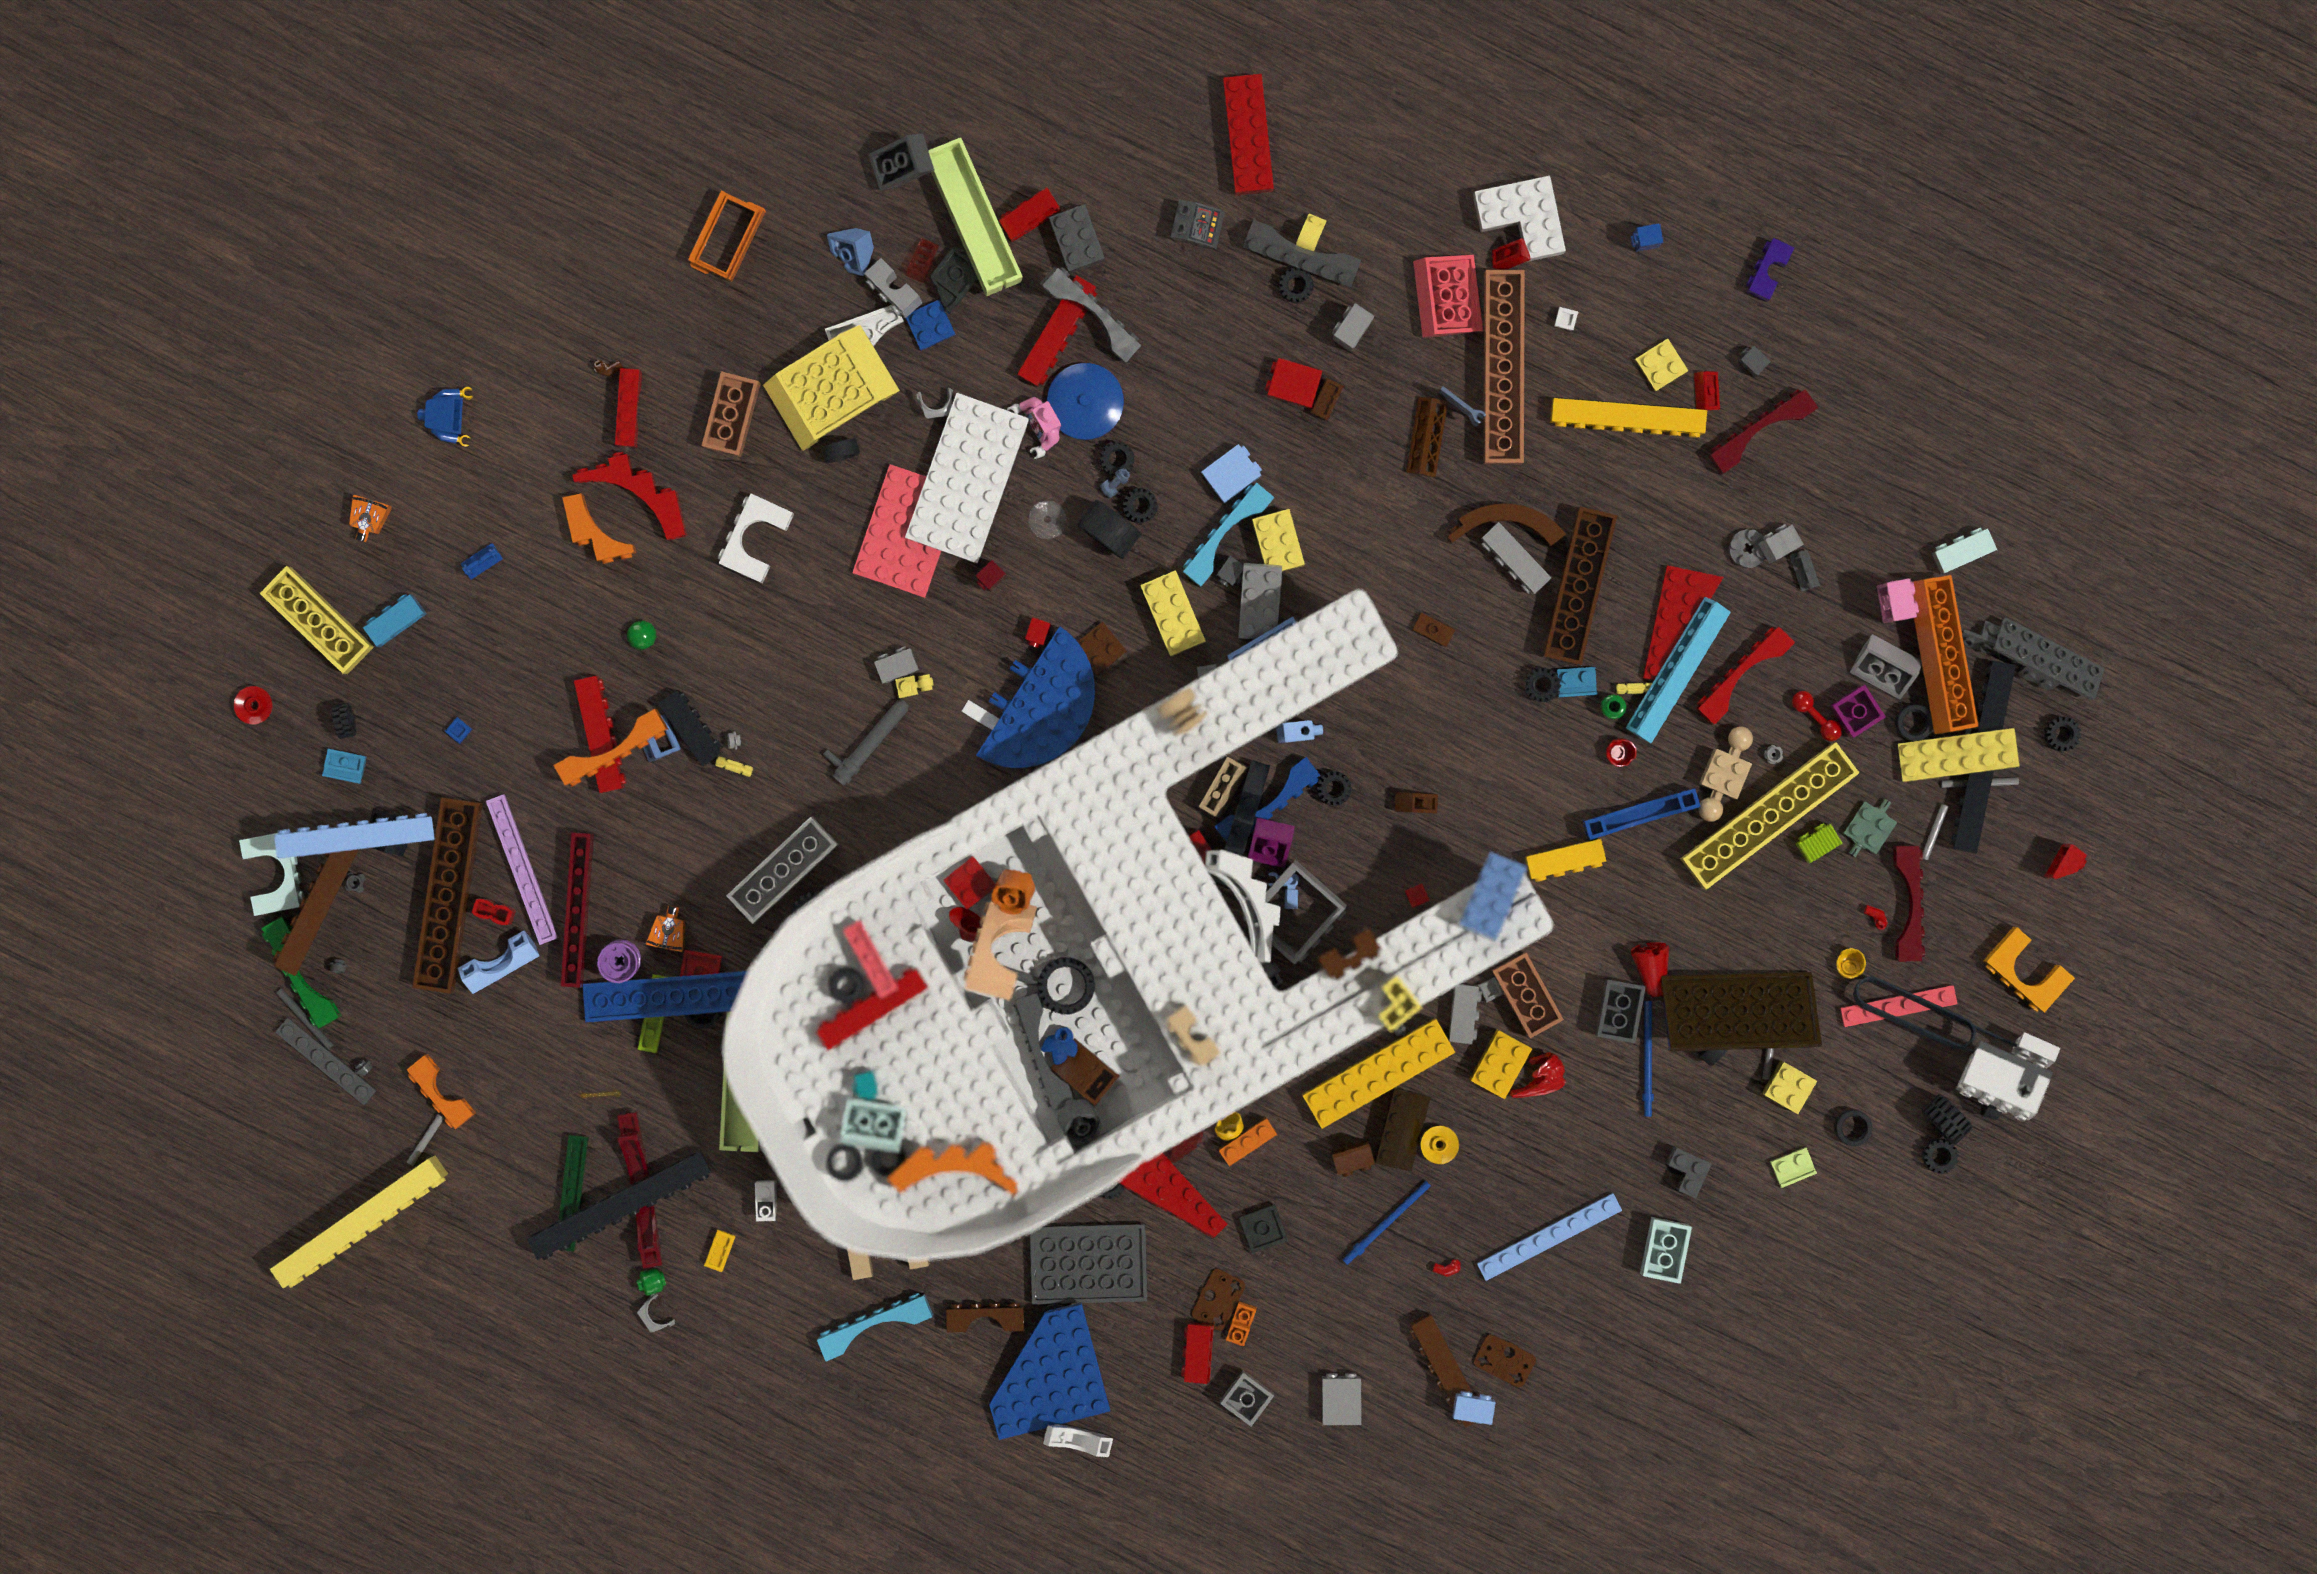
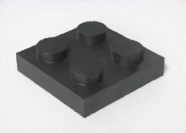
M1275 1204L1239 1217L1252 1254L1288 1241Z

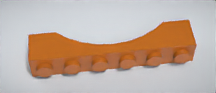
M653 709L637 719L629 736L612 751L595 757L569 756L555 764L554 767L564 785H571L573 787L582 782V777L587 775L589 778L597 774L598 768L602 766L607 768L613 765L616 758L621 756L623 759L631 755L632 749L636 747L641 749L647 746L650 739L655 738L657 740L665 736V731L668 730V727L658 709Z

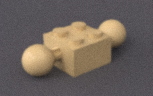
M1739 726L1731 730L1728 736L1731 748L1728 753L1713 749L1699 782V785L1712 790L1710 797L1702 800L1700 803L1701 807H1698L1699 815L1705 821L1713 822L1722 816L1723 806L1720 801L1723 795L1732 799H1738L1752 766V763L1739 758L1741 751L1748 749L1753 742V735L1746 727Z

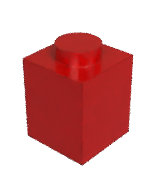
M1032 617L1025 640L1029 641L1028 645L1039 648V645L1044 646L1051 623Z

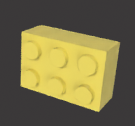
M1290 509L1252 519L1264 564L1282 565V572L1305 565Z

